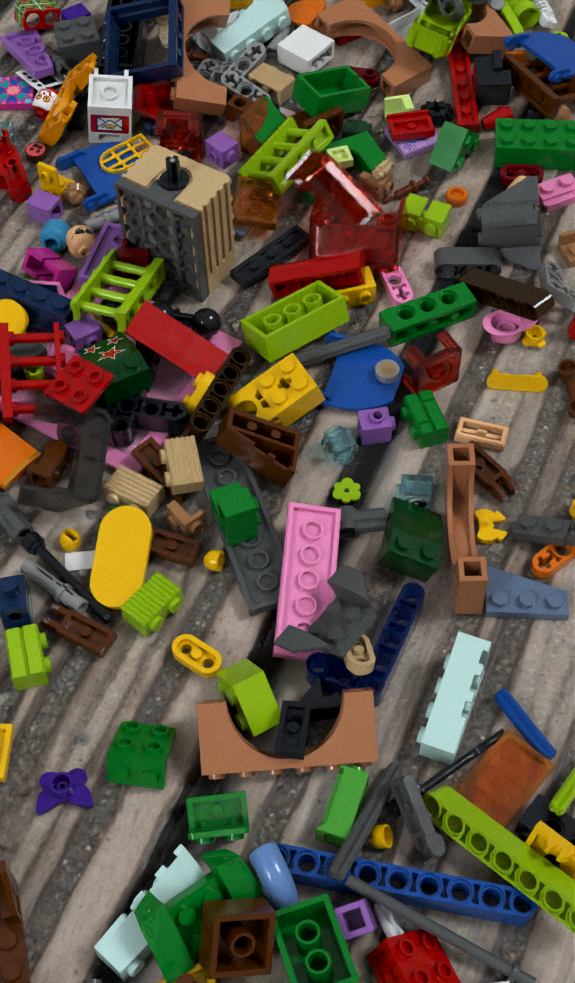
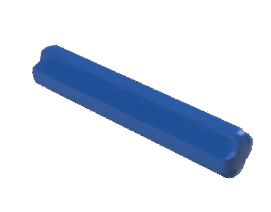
M504 688L498 691L494 697L495 702L542 762L546 763L552 760L556 755V750L507 689Z

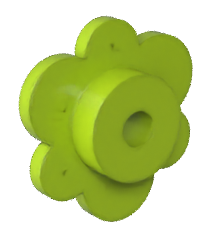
M344 478L341 482L334 484L335 490L332 496L335 500H342L344 504H348L351 501L360 499V484L354 483L351 478Z

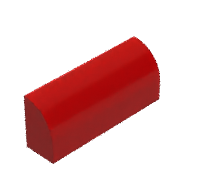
M363 250L270 266L268 284L274 298H284L317 280L322 281L332 289L364 284L365 254Z
M146 300L124 332L195 379L200 372L205 374L206 371L216 376L229 355Z

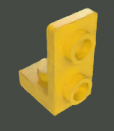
M39 161L36 166L42 190L61 197L63 202L65 200L64 189L68 183L75 181L58 175L55 167Z
M365 267L364 284L336 290L345 296L347 308L376 302L377 286L370 267Z

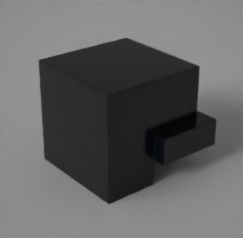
M492 50L491 57H475L472 78L477 106L508 105L512 87L511 70H502L501 50Z

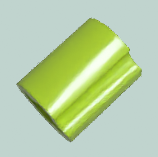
M44 366L23 367L26 380L47 379Z

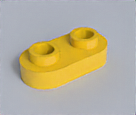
M206 371L205 374L201 372L198 374L192 384L196 387L192 395L187 393L182 401L187 408L189 417H191L215 378V375L209 371Z
M182 634L173 641L172 652L174 658L199 676L213 678L217 676L216 673L222 670L220 653L195 636ZM185 649L191 650L188 654L182 653ZM205 664H213L211 668L204 667Z

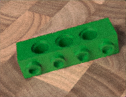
M461 282L379 312V327L388 325L391 338L387 339V342L391 347L475 317L477 300L466 284Z

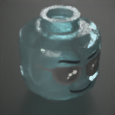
M339 425L326 430L321 440V446L328 460L332 463L347 464L354 459V455L358 451V445L352 432L348 428Z

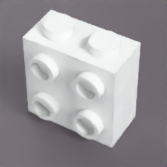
M302 24L277 44V62L298 73L317 71L334 58L335 40Z

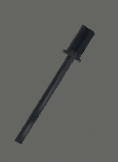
M499 730L425 783L419 784L421 797L505 738L507 735L504 730ZM395 798L386 803L388 806L387 810L390 814H393L395 819L402 815Z

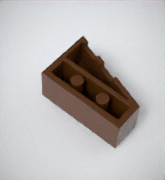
M230 407L219 425L216 444L284 489L295 474L301 432Z

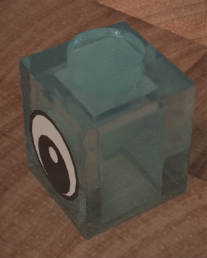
M402 474L401 484L395 485V497L430 510L433 476Z

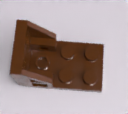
M2 860L0 861V983H31L19 889L7 862Z

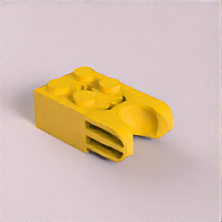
M292 352L230 396L226 407L228 410L231 407L245 413L257 411L255 416L288 427L326 399Z

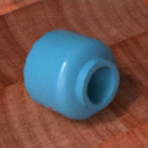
M49 219L44 223L39 235L41 245L56 253L63 251L67 247L66 233L70 230V227L63 220Z

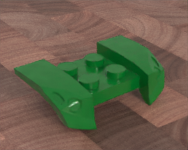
M228 849L202 854L201 856L211 872L174 898L163 904L148 891L134 912L140 929L167 983H174L179 978V975H182V973L186 974L195 967L192 960L199 956L204 900L265 898L256 877L243 859Z

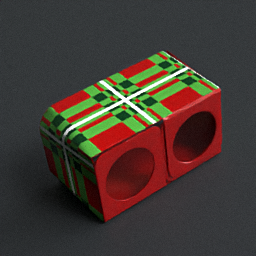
M19 0L14 6V19L24 31L53 28V23L60 21V7L54 0ZM52 12V17L45 21L46 15ZM36 13L39 16V21L26 22L28 15Z

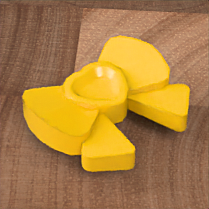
M479 509L474 512V518L478 522L476 541L481 544H491L496 539L502 542L507 532L494 529V523L505 522L506 518L499 511L494 513L491 510Z

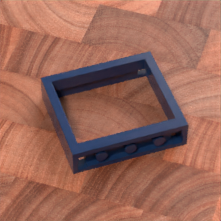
M141 0L107 7L106 19L104 20L106 32L103 35L105 52H103L104 69L102 73L104 75L124 76V71H119L121 24L169 15L168 62L129 69V76H133V86L183 77L184 5L181 0Z

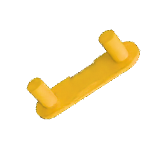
M493 369L486 380L487 386L495 390L542 392L548 387V380L542 376L541 372H535L534 375H515L500 373L498 369Z

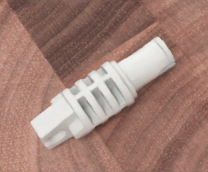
M533 0L540 11L539 24L542 27L554 30L558 23L548 1Z

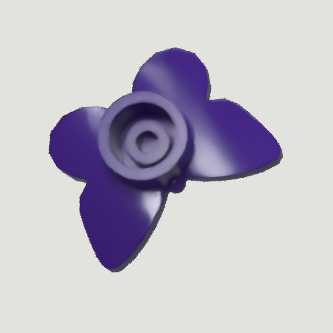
M75 768L68 773L46 772L39 780L43 791L38 795L36 804L37 815H43L54 809L61 802L65 803L66 801L78 807L93 808L94 803L90 790L85 786L88 780L87 773L83 769Z

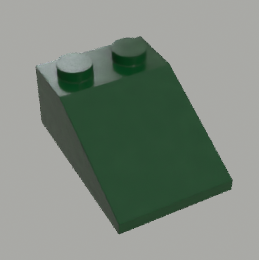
M393 496L377 564L426 583L439 568L443 548L441 514Z

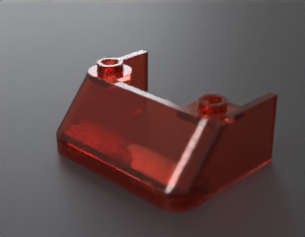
M309 149L285 175L288 180H295L294 185L302 193L305 191L312 193L341 224L340 228L342 230L340 234L347 242L357 241L386 215L382 208L326 151Z
M316 194L309 218V259L363 250L365 254V267L369 266L371 272L389 273L399 267L409 226L406 197H401L398 213H385L381 215L377 220L376 226L332 224V214L324 210L321 194Z

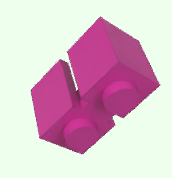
M47 247L28 248L21 267L22 270L33 278H39L38 281L60 282L63 290L72 289L78 272V268L61 259L59 255Z

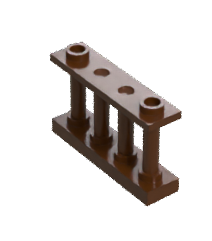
M511 53L503 55L502 70H511L512 86L547 118L555 116L559 104L575 103V77L559 83L544 84L541 80L548 79L549 74L553 70L537 57L535 60L520 62ZM536 68L539 72L532 73L529 69ZM561 90L564 95L558 96L554 91Z

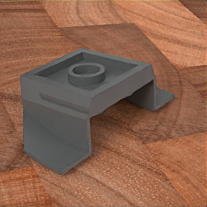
M342 564L327 581L337 596L334 601L327 606L326 610L309 627L307 632L288 625L273 642L274 645L292 653L318 649L343 658L377 618L373 605L369 600L362 571Z

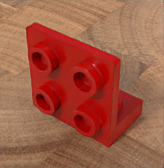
M159 81L136 85L133 110L141 113L142 117L152 118L160 125H168L169 122L181 123L186 119L192 118V113L175 110L173 105L170 104L171 82Z
M75 354L46 388L44 393L53 409L61 412L67 406L85 415L113 381L114 376L112 373Z
M423 929L386 938L366 956L379 983H460L438 938Z

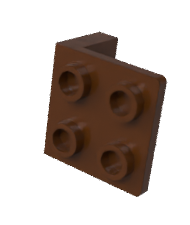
M340 106L314 117H311L305 110L290 116L293 117L300 129H311L319 119H326L333 135L343 131L344 110Z

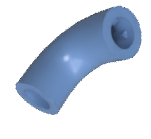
M276 842L267 843L254 850L249 855V859L272 908L276 911L299 903V896L293 877Z

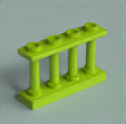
M288 117L238 170V175L245 188L250 189L258 180H265L271 183L276 194L282 195L334 138L326 119H319L311 129H300L293 117ZM298 137L301 138L298 143H293ZM285 151L289 152L284 158L280 157ZM272 165L276 166L271 172H266Z
M111 248L108 254L102 258L99 266L93 270L87 282L83 283L77 295L72 298L70 309L73 311V319L79 321L86 311L112 317L117 321L118 332L124 333L144 301L149 302L164 281V259L155 257L147 267L117 261V249ZM118 270L142 277L136 281L114 276L113 274ZM106 284L132 289V291L123 294L103 288ZM97 297L119 302L122 305L116 309L92 302Z

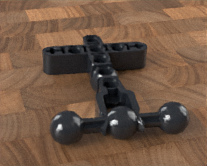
M103 299L100 305L117 309L122 303ZM162 301L152 303V305L178 322L192 328L195 333L203 338L216 335L221 328L220 316L213 309L202 308L194 314L181 313L179 308L172 309L168 303ZM100 315L105 323L117 325L115 318ZM136 341L135 347L148 365L153 383L156 379L157 366L161 356ZM150 388L106 406L100 395L85 415L71 409L72 416L77 420L108 424L113 443L121 448L128 447L134 442L138 429L180 435L183 434V428L189 420L187 408L183 403L149 398L147 393L150 392Z

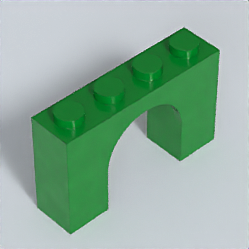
M368 131L329 143L295 180L310 206L331 200V183L323 172L326 169V149L347 145L354 159L353 167L357 168L361 173L365 171L372 174V171L383 160H386V156Z

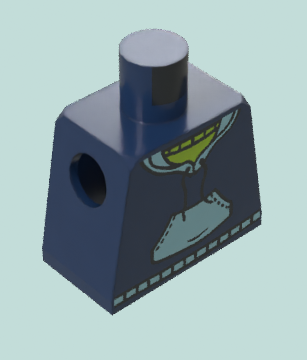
M24 575L0 578V617L5 631L34 624L31 590ZM13 613H20L22 617L15 619Z

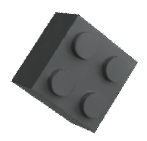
M92 15L53 23L60 56L65 58L68 67L78 65L91 53L97 55L96 61L98 60L101 41Z

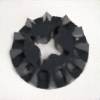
M434 99L433 102L426 101L425 105H421L420 110H429V116H431L434 126L443 125L444 121L450 122L453 118V109L449 103L445 104L443 100L437 102Z

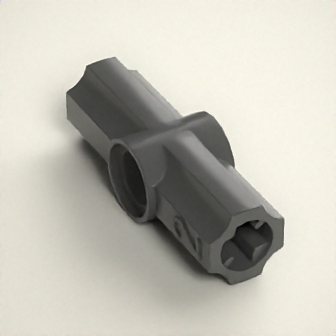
M0 489V526L15 544L21 543L27 534L34 531L33 527L20 513V509L14 499L8 493L5 495Z
M349 505L338 507V509H341L339 539L341 540L354 539L359 533L385 530L387 521L384 507L356 510L353 506Z

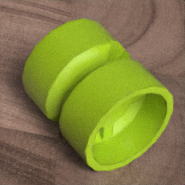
M507 0L521 23L523 30L532 28L537 24L540 19V11L533 0Z

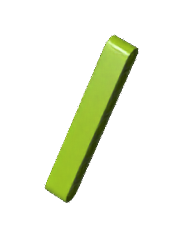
M442 785L422 796L425 807L432 815L434 825L575 933V880L451 787Z

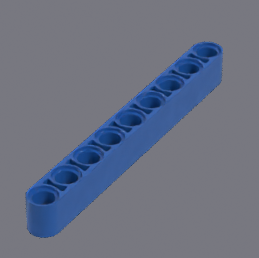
M276 843L295 884L364 897L344 884L350 874L357 878L363 874H370L375 878V881L367 884L405 905L515 926L529 924L537 909L535 902L512 886L356 858L345 879L337 881L329 876V867L337 854ZM303 863H311L315 868L310 872H304L299 869V866ZM399 879L406 886L402 889H395L390 885V882ZM424 885H430L435 888L436 893L426 895L420 888ZM461 891L466 895L467 899L464 901L455 900L451 893ZM484 897H493L498 905L489 907L482 899ZM517 902L524 903L528 907L529 912L521 913L517 911L514 904Z

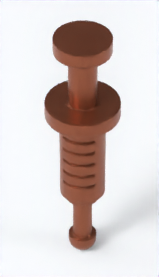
M192 47L190 51L186 50L189 61L195 59L202 62L205 59H213L210 55L194 51Z
M424 175L423 179L418 182L410 180L409 185L396 190L394 195L384 198L383 203L386 204L395 198L400 199L412 192L417 194L419 187L425 184L427 186L431 185L429 177Z

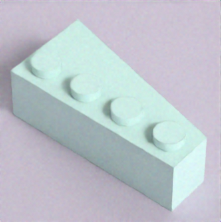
M458 631L452 652L447 654L443 669L445 672L443 678H438L434 693L437 694L435 702L430 701L426 711L427 725L426 727H420L416 742L420 743L419 755L448 765L454 762L486 670L492 642Z

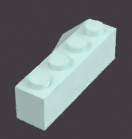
M252 0L253 3L246 10L242 8L237 13L238 16L232 24L228 23L226 28H223L210 41L215 57L222 61L233 63L252 43L259 42L264 44L289 26L291 18L283 0Z
M182 844L173 852L177 856L173 863L167 868L162 865L155 873L156 879L149 890L163 904L206 875ZM141 890L130 907L132 912L128 916L125 913L121 914L94 946L98 957L123 981L129 976H136L144 967V960L152 953L134 913L148 890Z

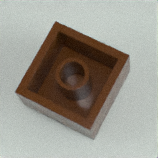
M264 897L203 901L198 962L209 979L271 974L276 911Z

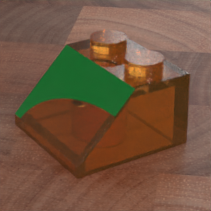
M262 94L239 117L241 152L253 156L285 121L266 94Z

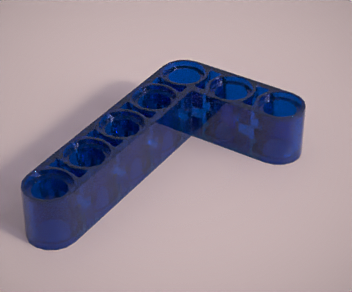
M413 582L407 583L401 588L374 646L373 652L376 659L371 673L364 676L354 675L346 668L344 661L317 652L311 654L306 661V678L308 683L312 686L320 678L322 690L330 694L342 693V689L371 687L377 690L373 693L374 708L379 706L423 611L424 588L418 583ZM413 598V599H416L417 601H413V602H412V601H409V600H407V599ZM398 620H404V621H406L407 623L401 624V623H398L397 621H398ZM393 642V643H396L397 645H396V646H389V645H387L386 643ZM377 665H384V666H386L387 668L381 670V669L376 668V666H377ZM322 668L324 671L318 673L313 671V669ZM348 678L351 681L343 683L339 679Z

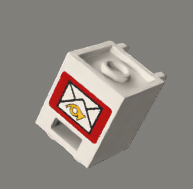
M94 68V74H89L87 106L89 143L124 142L132 138L133 76H129V70H124V76L101 75L98 68Z

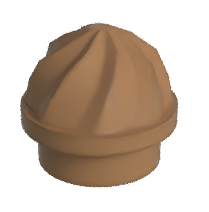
M385 0L386 10H390L392 13L402 10L405 4V0Z
M559 104L555 116L550 119L570 121V109L564 104Z
M70 182L64 189L65 199L71 205H78L86 196L84 186L80 183Z

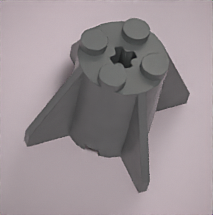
M538 176L526 177L482 204V208H477V222L482 224V232H478L479 246L494 247L500 251V257L531 270H539L541 267V242L536 241V237H541L542 227L540 210L535 209V205H539Z

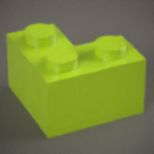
M244 658L216 673L219 682L216 683L217 689L223 699L227 698L231 706L235 705L238 711L235 718L242 731L247 730L255 737L279 724L281 712L262 669L247 658Z

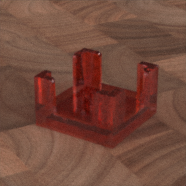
M158 110L154 129L155 135L160 136L159 146L169 150L192 151L191 159L201 163L204 149L201 112Z
M446 330L436 335L445 348L430 356L425 357L415 345L404 349V358L413 368L414 376L403 373L402 382L412 394H418L426 390L434 393L458 381L462 348Z

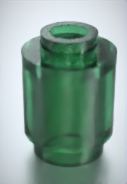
M347 120L346 124H342L341 137L347 138L365 131L372 135V123L362 120Z

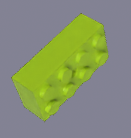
M317 280L240 320L246 345L271 363L294 350L300 349L303 345L319 339L331 330L339 328L350 321L345 296L322 281Z

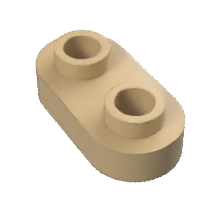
M364 634L343 657L346 668L354 675L364 676L371 673L374 669L376 658L370 639Z

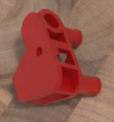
M1 129L3 136L1 137L0 135V190H7L10 200L24 202L32 195L31 186L17 148L10 142L8 130Z

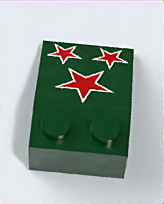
M123 333L78 350V355L81 358L113 374V381L101 394L106 406L153 387L148 365L139 350Z

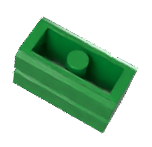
M426 390L418 394L407 395L403 398V407H400V415L403 422L407 421L409 424L408 431L411 440H416L421 449L430 447L433 444L445 443L448 440L449 427L432 391Z

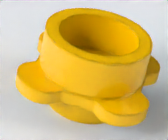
M534 325L523 331L525 337L522 339V344L524 346L545 347L544 337H546L547 332L541 326Z

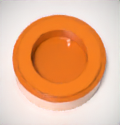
M454 186L446 191L445 201L447 204L452 205V207H462L467 203L468 192L466 189Z

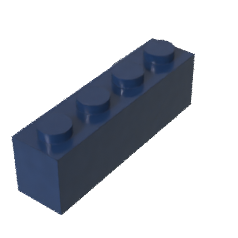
M0 269V300L10 299L16 301L26 310L29 318L26 329L28 327L39 328L40 332L53 333L54 322H59V330H64V336L67 337L64 325L74 320L73 311L70 309L72 299Z

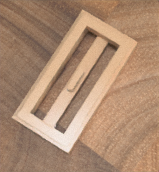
M460 416L454 441L461 443L474 441L480 447L503 452L509 427Z

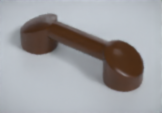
M565 359L558 364V375L567 387L570 399L567 404L568 415L571 418H575V361Z

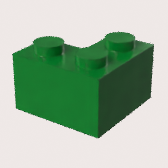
M444 121L428 163L457 174L465 164V154L472 156V153L478 149L480 135Z
M238 481L209 491L211 508L228 547L258 537V526L261 525V521L257 511H260V506L256 496H251L247 487L241 488Z

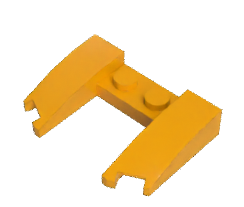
M91 53L68 72L37 136L39 140L50 147L58 142L74 114L78 104L74 101V98L89 82V74L93 73L97 57L94 53Z

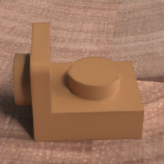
M365 171L359 176V193L382 202L394 189L393 173L391 172L385 175L383 179L380 178V180H376L375 176Z
M575 229L561 233L557 245V251L568 268L575 267Z

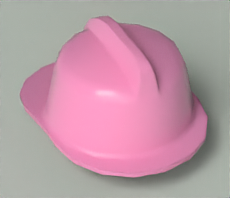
M498 310L485 316L482 323L484 329L491 334L493 343L511 344L520 338L522 331L534 326L538 320L532 321Z

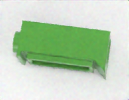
M349 765L348 767L340 766V773H338L322 825L315 828L316 840L338 847L343 845L358 818L369 785V773L365 772L362 768L355 765Z

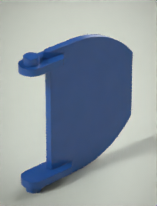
M524 32L504 38V47L508 50L524 47L553 70L548 76V81L551 83H559L575 77V42L567 36L547 32Z
M122 142L101 143L57 158L55 165L58 170L64 171L77 166L95 192V195L86 198L82 203L86 211H95L97 208L116 200L114 182L119 177L122 178L121 175L123 173L111 174L105 172L100 166V156L106 150ZM124 146L114 152L117 154L127 149V146ZM129 151L121 155L119 158L121 160H124L132 156L134 153L132 151ZM112 154L107 155L104 160L111 157ZM136 157V158H134V159L128 161V162L126 163V165H129V164L135 162V161H136L137 159H139V158ZM115 158L103 165L108 168L118 161ZM120 165V166H118V167H116V168H114V169H119V168H122L123 166Z
M332 330L325 334L324 341L328 344L349 336ZM378 343L338 355L324 392L321 391L326 400L319 405L351 412L386 407L394 402L405 366L392 351ZM384 359L395 361L400 368L399 378L390 384L381 383L375 377V366Z

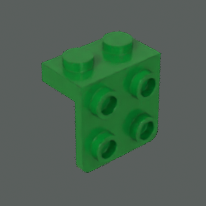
M137 721L121 722L107 752V782L164 790L167 781V759L176 738V729L161 724L151 725Z
M246 790L186 797L189 822L188 840H195V844L213 843L214 837L226 836V841L244 839L245 833L250 832Z

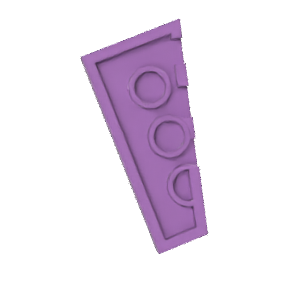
M38 29L21 30L0 36V42L3 47L35 79H44L54 74L52 62L46 53L44 44H42L41 36L38 35Z
M105 221L78 275V284L87 282L93 270L99 266L102 258L108 254L111 248L118 249V247L122 246L121 225Z

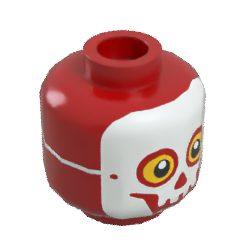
M51 87L38 90L32 102V108L38 118L46 120L58 95L57 90Z

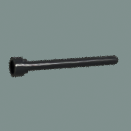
M30 532L24 537L21 546L29 554L38 555L65 583L73 587L75 593L89 602L87 605L105 623L112 621V614L45 548L44 538L38 532Z

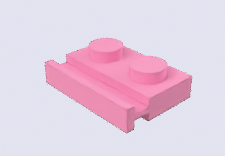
M571 173L538 184L539 203L546 208L545 211L547 213L575 203V178Z

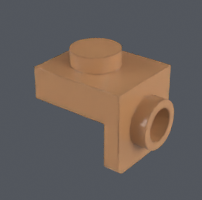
M175 500L166 505L168 514L166 520L173 530L178 529L183 536L190 538L193 535L200 534L207 527V516L203 509L189 516Z

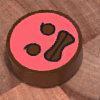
M40 142L30 143L25 148L26 158L30 162L35 163L43 161L47 157L46 146Z

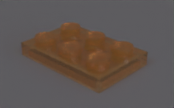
M238 176L233 206V224L276 231L280 194L275 193L269 181Z
M507 729L456 789V792L506 828L554 770L555 764Z

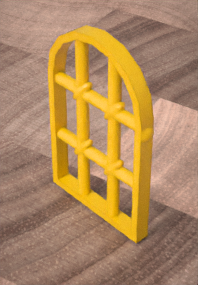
M140 133L103 152L100 156V166L107 173H123L130 166H134V162L126 165L128 161L136 157L140 160L141 155L144 152H148V148L137 152L135 149L145 143L149 147L152 144ZM138 139H142V140H143V141H141V142H139V143H137V144H135V145H133V146L130 145V143H132V142H134V141H136V140H138ZM124 146H127V149L117 154L114 152ZM129 151H132L134 153L132 156L124 160H121L119 158L121 155ZM112 154L111 157L104 160L107 155ZM115 158L118 161L108 168L103 165ZM120 165L123 166L122 168L114 169V168H116V167H118V166H120Z

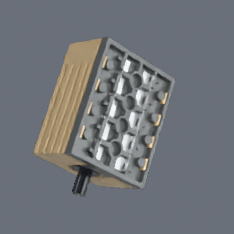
M152 145L148 148V152H144L141 155L140 160L137 159L134 162L133 167L130 166L127 169L126 174L123 173L121 175L122 178L119 177L114 182L123 239H128L130 248L149 249L151 263L155 257L164 259V282L166 286L203 303L236 265L235 231L233 229L234 214L232 213L231 204L233 197L230 190L232 180L225 173L175 153L165 147Z

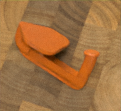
M300 0L292 3L288 7L291 23L300 26L303 24L317 31L315 24L317 13L326 9L325 0Z

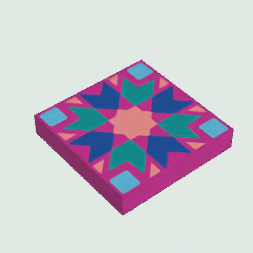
M0 77V110H32L36 89L21 77Z

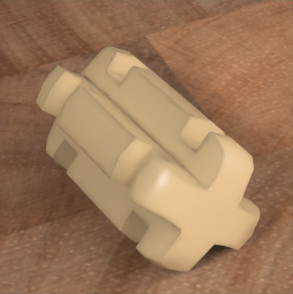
M391 158L383 160L372 171V175L375 176L376 180L384 178L394 168Z

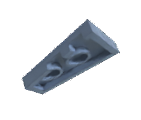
M486 565L488 583L485 593V617L568 620V591Z

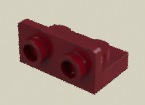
M123 239L122 246L117 249V261L147 267L151 264L149 249L130 248L128 239ZM120 271V277L137 281V279L142 277Z

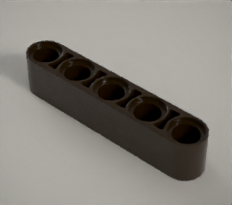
M470 268L454 281V285L464 282L478 303L532 321L538 320L555 305L552 295L544 289L477 268Z
M235 347L231 350L183 428V437L195 436L196 444L204 440L251 361V355L246 349Z

